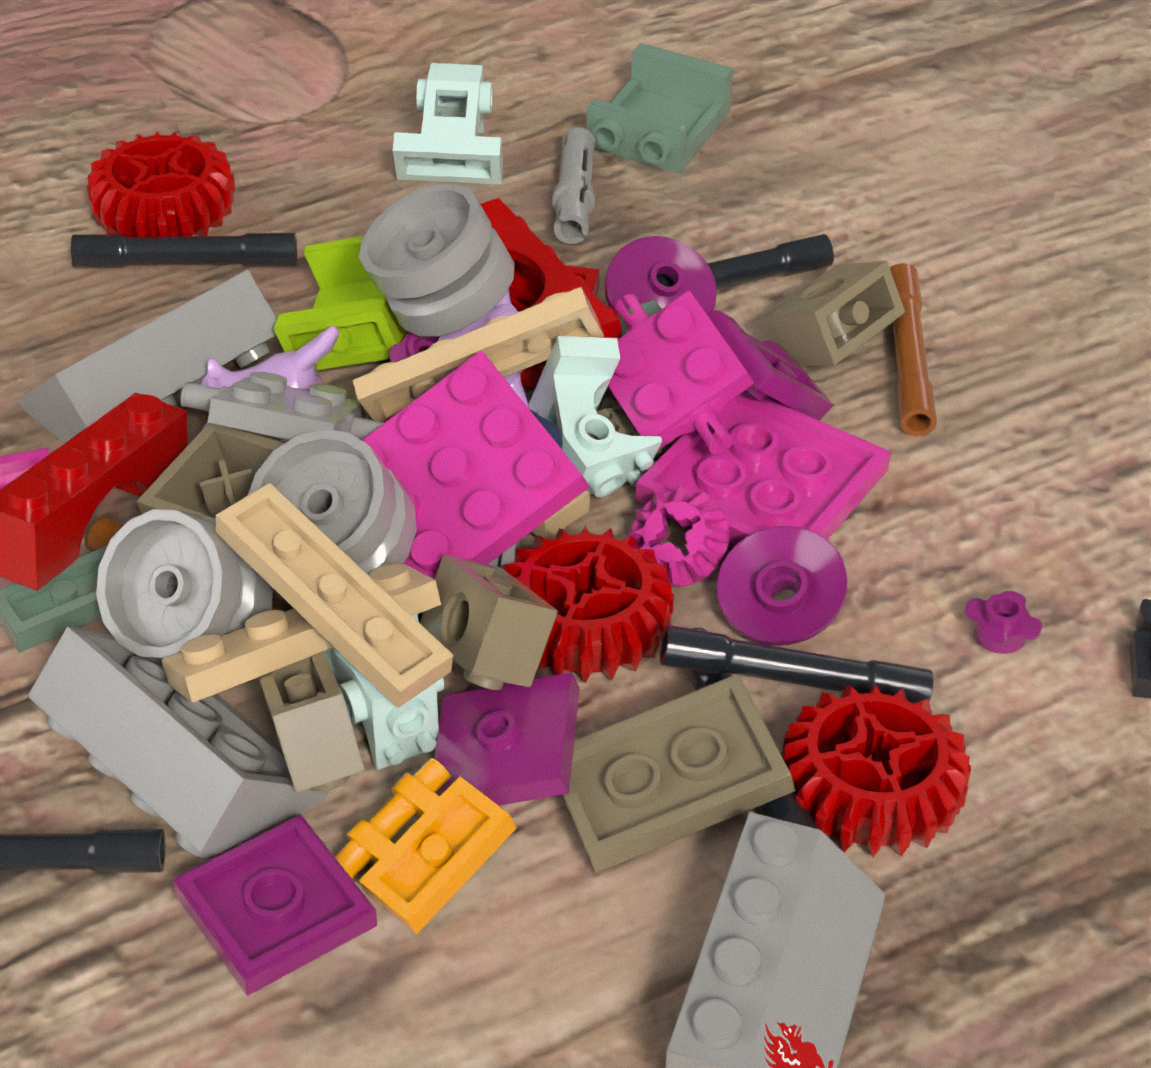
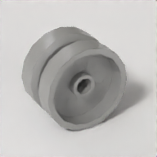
M456 183L434 184L411 192L390 205L378 216L361 240L359 258L378 290L384 293V297L402 327L417 336H443L462 330L486 316L503 299L514 277L515 262L495 229L491 228L492 224L471 189Z
M321 429L297 435L275 449L255 473L248 495L271 483L368 575L374 569L384 565L403 564L408 558L417 531L415 505L403 484L391 470L386 468L375 451L351 433Z
M152 509L128 520L110 539L98 567L96 597L102 621L119 645L139 657L163 659L182 652V645L193 638L209 634L223 636L246 627L245 622L247 619L258 613L271 610L273 588L215 533L216 518L201 517L194 513L179 510Z

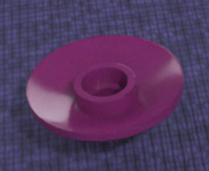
M663 236L639 238L621 248L613 257L608 267L604 285L607 303L614 310L615 304L619 299L627 309L631 308L623 297L628 294L637 296L640 304L654 300L661 308H664L690 290L707 314L714 310L717 295L713 273L703 257L689 245ZM656 275L668 277L672 280L674 286L666 287L661 285Z
M795 526L770 527L744 538L726 556L717 579L718 601L729 624L748 639L762 644L777 646L800 643L825 630L840 613L848 589L846 568L837 549L818 533ZM789 589L796 592V595L788 600H774L775 595L782 590Z

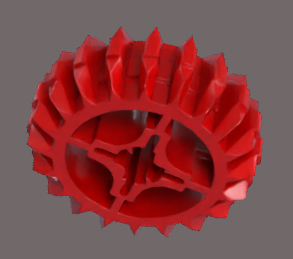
M156 131L154 136L142 137L136 134L133 141H116L115 149L101 151L100 159L91 163V173L88 175L89 185H87L88 200L91 205L92 214L96 218V223L104 226L107 234H122L128 237L208 236L209 227L217 228L222 226L223 217L232 213L233 192H235L234 174L231 173L226 153L218 151L214 142H201L199 135L185 138L181 136L179 131H175L171 135H160Z
M586 525L580 534L569 535L559 528L553 540L536 536L531 549L517 548L515 562L504 565V570L558 610L537 670L552 666L556 675L568 672L580 673L585 683L591 673L602 672L609 679L613 680L619 666L636 672L642 657L655 658L656 651L660 646V642H662L665 627L671 625V615L674 612V593H671L672 585L667 575V566L658 564L654 549L639 550L635 536L619 541L615 539L611 528L602 535L590 534Z
M875 683L868 693L859 694L853 687L847 684L845 690L840 695V699L829 693L822 692L816 707L802 706L796 722L789 724V729L784 735L783 751L780 754L791 773L794 788L799 792L796 795L795 801L800 807L810 811L817 829L821 830L827 837L835 835L840 838L844 853L854 843L867 845L873 858L881 849V846L892 847L901 857L907 848L910 847L911 841L928 848L931 840L935 838L936 832L948 833L950 826L955 821V816L959 815L960 809L966 803L971 765L969 764L970 756L965 754L964 734L952 731L950 715H932L929 699L917 703L907 701L904 688L894 696L881 694Z

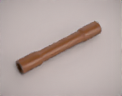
M899 263L891 266L890 270L906 312L893 322L899 377L897 395L901 428L905 433L911 436H924L935 429L937 418L933 387L928 378L920 314L922 299L919 275L914 266L907 263Z

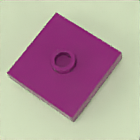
M568 672L536 678L533 680L531 688L509 683L504 684L501 690L482 688L444 695L434 759L446 768L451 778L436 794L441 796L459 776L498 806L569 794L580 691L573 673Z
M301 814L172 879L175 896L247 996L377 926V913L374 906Z

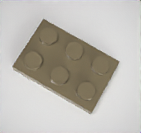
M736 674L575 740L569 794L562 796L596 874L795 791L787 765L739 674Z

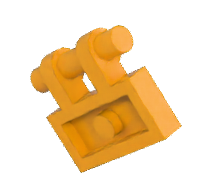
M432 757L413 776L409 773L403 775L391 788L394 796L369 822L361 819L346 834L349 842L335 856L352 879L369 862H372L374 865L359 880L360 884L370 897L416 935L517 829L509 813L460 776L441 796H438L436 792L451 778V775L442 764ZM414 815L419 817L395 844L391 841Z

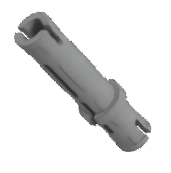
M583 127L571 128L566 133L567 137L565 135L562 137L559 184L556 185L552 197V205L556 211L554 233L561 242L566 244L580 243L584 240L583 234L588 235L589 214H591L595 207V192L591 186L595 137L588 129Z

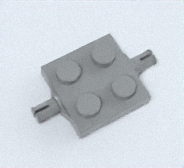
M252 372L250 378L246 377L239 382L233 383L230 387L223 386L221 389L186 381L181 393L182 407L209 411L207 423L288 440L297 435L321 429L349 432L363 440L384 424L383 422L361 418L363 406L357 400L347 399V391L342 388L324 384L310 385L309 390L286 386V377L267 372Z

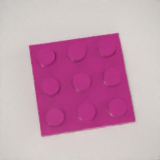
M482 350L362 440L375 451L386 468L391 470L399 479L415 505L417 531L410 554L403 564L433 579L436 577L443 554L489 564L590 487L580 471Z
M745 390L730 400L722 412L717 415L728 433L732 435V445L727 449L716 432H714L713 436L724 452L712 454L697 430L682 435L636 482L635 501L646 505L652 500L654 492L665 493L676 490L679 485L700 493L704 491L722 509L729 527L728 544L734 547L749 535L775 526H795L809 529L828 540L888 471L891 451L764 397L762 400H759Z

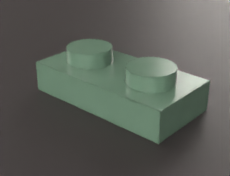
M107 546L78 557L73 564L38 591L18 583L0 589V625L19 653L62 635L67 626L79 628L102 618L96 597L98 567Z

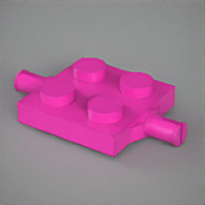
M690 290L648 316L638 301L637 296L634 294L623 296L634 313L630 314L620 299L615 304L616 313L620 315L629 329L624 336L617 340L620 361L608 384L615 398L640 436H659L662 438L659 449L678 436L697 430L712 454L724 452L713 436V433L716 432L727 449L732 445L733 437L728 433L717 415L722 412L730 400L755 384Z

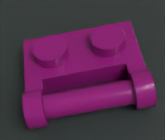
M714 310L707 313V316L755 384L746 389L754 397L762 400L767 395L769 399L819 421L834 406L785 348L773 341L767 340L762 342L749 335L733 318L721 311Z

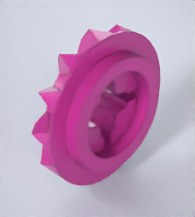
M681 485L676 490L665 493L654 492L651 501L643 508L635 509V520L631 532L626 533L627 537L635 536L639 550L654 549L658 564L667 566V575L670 578L672 587L692 585L708 577L723 560L729 543L728 522L718 504L704 491L700 493L689 490ZM669 517L677 521L683 528L690 525L693 527L685 533L687 541L685 546L689 552L686 556L680 548L677 549L671 542L663 545L661 541L669 536V531L666 527L669 525L666 520Z

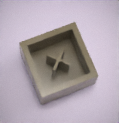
M208 423L136 501L140 513L143 514L152 509L179 510L194 513L201 517L216 518V514L248 496L255 473L269 455L284 443L249 431Z

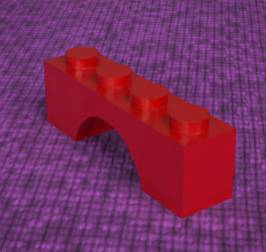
M499 198L480 204L492 224L491 228L495 229L515 262L514 277L509 286L510 296L522 299L532 305L530 307L542 303L543 300L553 294L567 293L582 287L599 320L604 335L602 338H617V340L621 338L622 326L615 310L610 306H606L588 288L584 279L579 275H575L558 258L554 249L550 245H545L529 229L521 216H516ZM547 360L540 362L535 366L541 372H543Z
M135 392L1 488L0 577L38 591L73 564L78 558L86 527L103 498L114 487L141 497L187 447L188 411L162 402L156 396Z

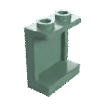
M640 43L632 52L631 79L610 103L593 99L587 106V129L595 137V149L681 174L730 113L733 68Z

